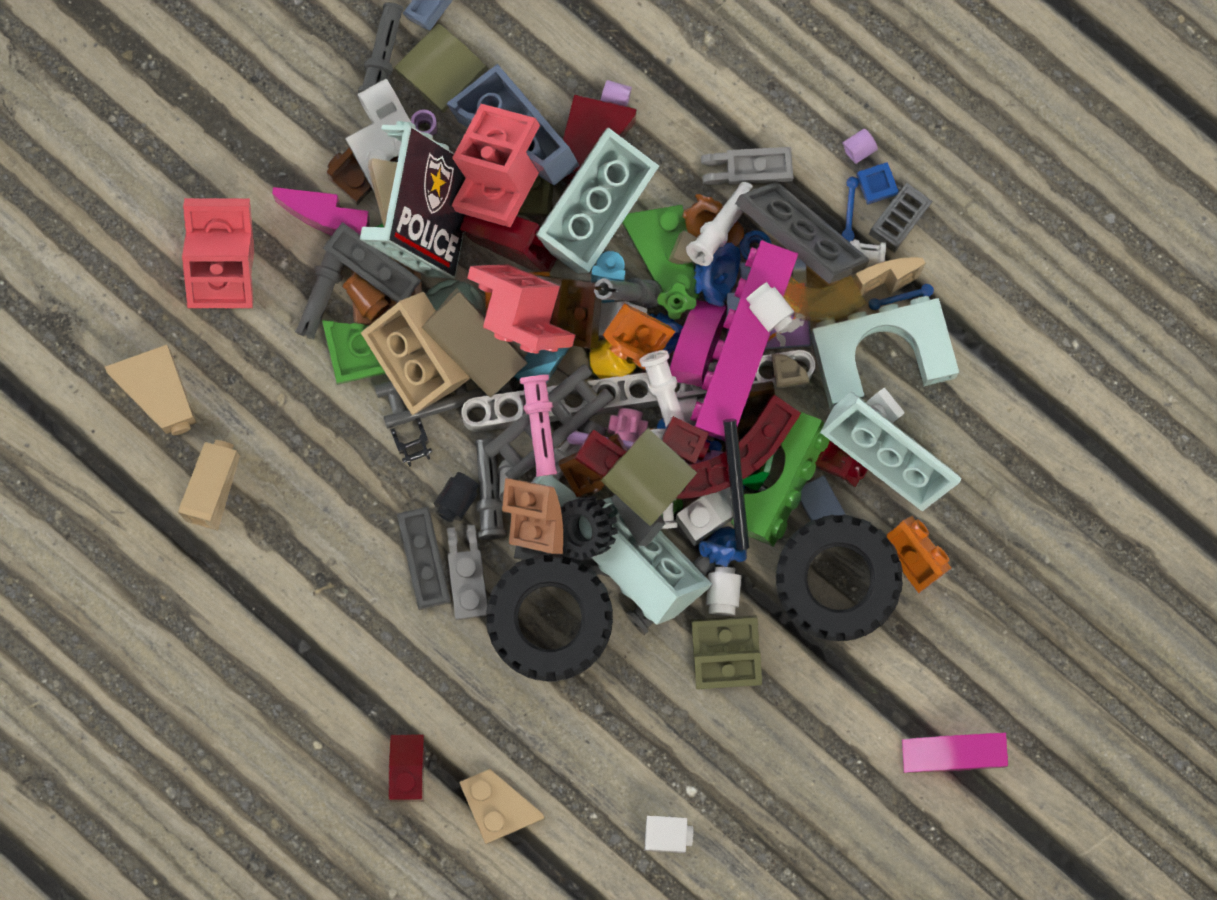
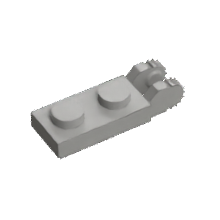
M791 147L727 150L726 153L701 156L702 165L714 166L727 163V172L703 175L702 180L705 185L793 181Z
M468 525L467 529L470 551L459 553L457 551L458 538L455 527L447 528L450 549L448 561L455 619L486 617L487 598L481 550H478L475 525Z

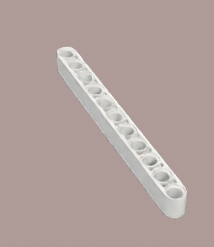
M796 350L776 353L786 355L795 361L804 362L808 367L807 374L809 380L811 379L815 369V360L809 352ZM772 354L762 356L758 370L762 366L773 368ZM717 362L710 363L708 370L714 372ZM757 370L753 384L773 381L774 388L777 389L775 377L764 379ZM647 372L586 381L597 394L603 389H609L615 394V399L595 415L618 412L620 408L634 410L659 406L656 395H653L648 389L650 381ZM678 383L680 389L676 392L677 399L698 396L699 399L705 398L706 390L695 385ZM640 384L647 389L648 393L643 398H635L630 394V388L633 385ZM557 386L547 387L548 394ZM576 389L572 390V391L568 394V395H570V394L580 395ZM523 390L495 394L491 398L489 396H482L467 400L462 407L461 413L464 425L472 432L508 428L526 413L523 410V406L526 405L525 392ZM581 395L580 397L583 399V402L576 408H571L565 404L564 400L567 396L560 401L572 416L588 404ZM512 403L517 406L518 412L513 417H505L500 413L501 407L504 404ZM474 408H480L485 411L486 415L482 421L473 422L467 417L469 411ZM549 412L550 422L559 421L552 412Z

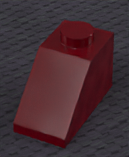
M424 734L391 735L389 753L390 802H424Z

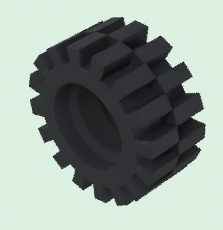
M585 496L563 504V507H560L563 521V552H570L569 557H579V560L591 558L607 552L611 548L609 545L615 543L616 539L612 535L618 534V528L612 527V524L616 523L617 519L616 516L610 518L609 514L613 512L610 506L603 508L606 503L604 500L596 501L597 497ZM581 515L586 517L591 525L592 536L590 540H587L580 531L579 519Z

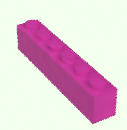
M762 240L758 249L751 247L745 266L751 268L747 280L740 278L734 295L740 298L737 309H729L723 326L729 329L726 340H718L712 357L718 360L715 371H707L701 388L707 391L704 402H696L690 419L696 422L695 427L708 432L709 436L725 441L723 420L736 419L738 426L771 331L768 332L749 309L750 303L746 298L766 282L771 288L775 287L784 296L798 253Z

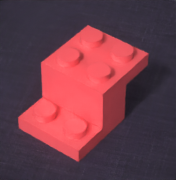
M485 104L479 106L452 157L466 178L452 203V207L456 212L511 227L539 174L526 153L540 127L536 118Z
M184 198L183 209L186 235L182 260L187 308H253L254 299L251 274L254 259V239L250 198Z
M509 264L470 266L467 279L479 283V289L492 293L483 328L494 332L495 338L506 342L515 341L521 344L520 349L538 354L540 350L557 352L558 348L573 346L575 334L550 324L560 286Z

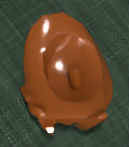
M701 194L695 195L698 202L685 209L682 215L686 223L687 232L697 238L701 234V227L705 223L713 221L723 208L719 201ZM738 221L727 233V243L738 246L744 237V228Z

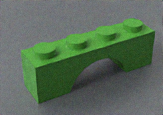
M801 412L781 444L785 453V466L780 478L765 491L744 495L749 537L774 547L777 540L784 535L787 528V519L791 511L799 505L801 491L806 481L810 480L814 475L816 469L815 462L820 452L827 448L830 441L820 433L825 424L822 420Z

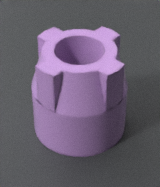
M607 80L600 101L627 107L632 87Z
M419 110L413 114L411 123L416 125L415 129L420 131L418 129L422 123H427L431 126L430 129L420 132L430 135L437 133L436 117L431 111Z
M862 129L842 142L845 153L855 164L878 150L875 140L866 129Z

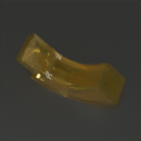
M851 275L829 287L819 289L803 286L791 276L783 296L795 311L791 316L810 322L838 320L863 308L867 303Z

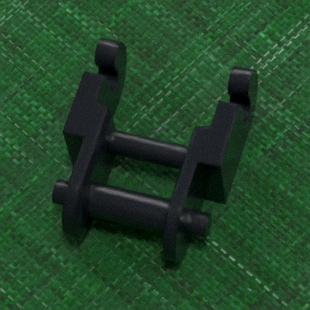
M421 419L416 420L421 432L419 439L406 444L399 442L394 428L390 429L399 454L404 453L405 455L402 461L403 463L407 462L409 467L412 465L411 461L424 456L429 460V453H432L431 448L427 449L425 445L429 443ZM419 443L422 444L423 450L408 455L406 448Z

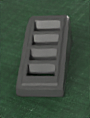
M906 183L870 229L869 235L880 243H886V247L895 253L933 201ZM908 194L922 205L917 209L903 198ZM899 204L913 213L914 216L910 218L897 209V206ZM893 213L907 223V225L903 227L890 218L891 214ZM887 223L900 234L896 237L885 229L883 225Z

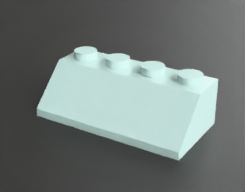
M606 128L536 233V236L555 258L577 274L590 272L659 165L610 128Z
M852 391L833 407L820 432L921 511H924L958 485L962 479L951 468Z
M612 497L603 499L606 502L603 508L610 506L613 510L609 514L610 518L616 516L617 522L613 523L612 527L618 528V534L612 535L616 541L614 544L609 545L611 548L607 552L592 558L598 564L599 569L609 575L619 585L622 593L631 598L642 609L646 618L653 621L656 625L673 619L710 588L712 583L661 531L658 532L647 547L638 545L611 500ZM581 515L579 519L580 531L587 540H590L592 536L591 525L587 518Z

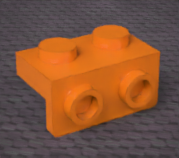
M624 303L603 333V336L611 344L609 349L616 356L623 360L630 357L636 365L646 370L645 367L641 366L640 358L649 353L663 350L675 331L669 325Z
M913 516L903 520L896 528L886 534V537L894 544L898 552L897 555L902 564L904 575L918 593L952 569L948 564L949 558L945 551L932 543L928 537L929 531L920 520H915Z

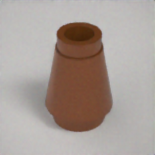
M357 273L352 275L342 286L363 318L367 317L371 322L379 318L390 306V303L386 300L387 295L368 283Z

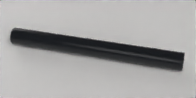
M731 418L723 420L736 549L746 550L750 546L737 420Z

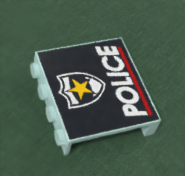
M397 121L396 125H382V130L388 133L389 137H394L401 141L385 228L362 227L360 240L426 277L455 279L464 234L460 227L465 214L456 212L452 207V203L466 178L453 160L454 153L449 150V146L434 141L432 139L433 136L428 133L415 129V124Z

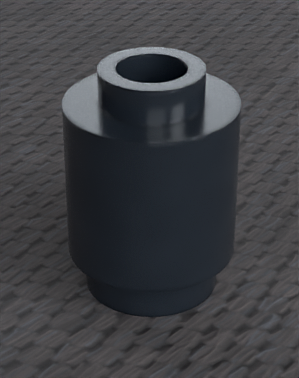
M457 472L454 477L449 478L433 503L438 508L436 514L450 523L454 519L461 521L478 495L476 491L479 484L469 476Z

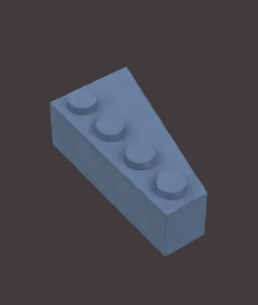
M498 64L447 103L457 121L467 128L481 104L536 118L540 127L526 153L539 172L538 175L552 185L557 184L580 166L569 146Z

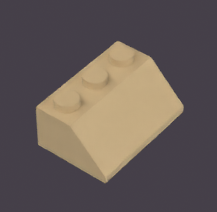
M424 292L399 301L361 332L412 415L417 414L453 392L470 379L467 373L422 328L436 311Z

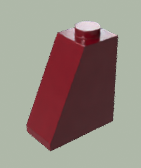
M574 95L563 141L569 146L580 166L564 177L562 181L570 184L606 128H610L620 137L624 138L635 124L637 109Z
M464 215L460 230L472 242L533 272H551L557 260L536 236L540 229L537 223L516 216L511 227Z

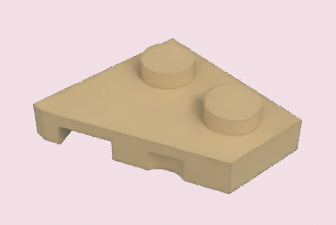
M491 769L459 782L485 844L545 819L543 813Z

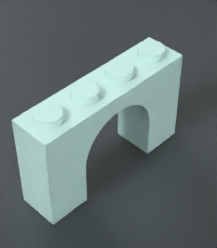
M923 296L911 300V305L898 308V304H890L879 308V313L867 315L863 311L849 315L847 321L836 323L835 319H830L816 324L817 328L812 329L811 341L830 410L851 391L863 400L864 392L855 362V351L861 340L876 332L897 334L911 345L924 386L952 380L957 377L959 369L939 298L930 300L929 296Z

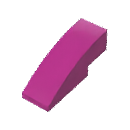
M273 187L272 194L276 203L305 224L326 234L333 235L342 222L359 235H361L362 227L370 226L368 211L340 208L337 194Z
M696 300L695 308L690 310L670 365L671 374L676 377L678 383L702 387L709 365L714 360L712 357L720 339L727 313V305L718 307L705 301Z
M1006 733L902 739L903 773L1008 767Z

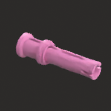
M549 375L519 378L520 384L524 385L526 405L523 406V410L530 418L537 471L536 477L555 475L557 471L549 420V412L552 411L553 405L552 402H549L546 384L549 380Z

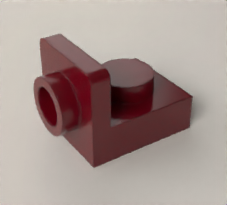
M674 416L671 417L661 438L668 447L688 464H695L697 459L702 461L710 445L706 441L708 432Z
M829 441L827 448L820 452L815 462L816 468L844 479L853 487L857 486L859 480L863 479L868 471L867 468L832 441Z

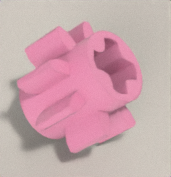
M620 408L617 416L610 415L608 433L614 435L618 433L621 440L635 442L642 432L647 429L648 421L642 420L643 413L640 411Z

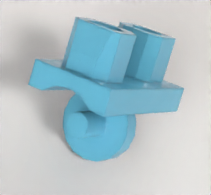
M614 251L602 253L596 262V266L593 265L591 281L597 282L600 279L606 278L625 282L623 257ZM602 300V303L614 302L615 300Z

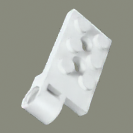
M387 79L357 94L365 112L373 123L345 138L373 191L374 188L368 169L369 160L375 158L390 161L393 157L399 156L401 141L394 137H389L388 133L382 130V125H396L397 121L411 123Z

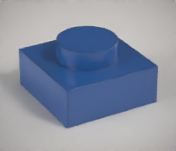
M888 162L857 172L856 176L867 205L898 194L899 191Z

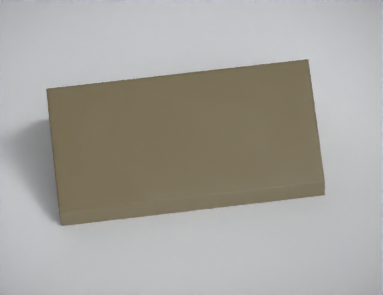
M456 288L422 328L491 398L527 364V361L510 342L495 338L494 332L483 328L485 316Z

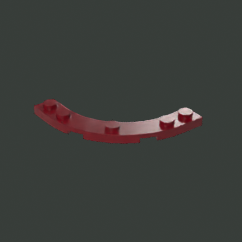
M776 395L770 397L751 428L739 440L743 479L763 466L776 452L801 412ZM592 430L574 456V459L603 478L627 451L597 431ZM726 451L707 461L688 464L697 474L676 499L701 497L730 487Z

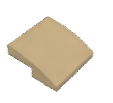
M918 257L899 258L878 263L856 273L850 289L856 299L882 284H885L892 294L918 279L926 263L923 258Z

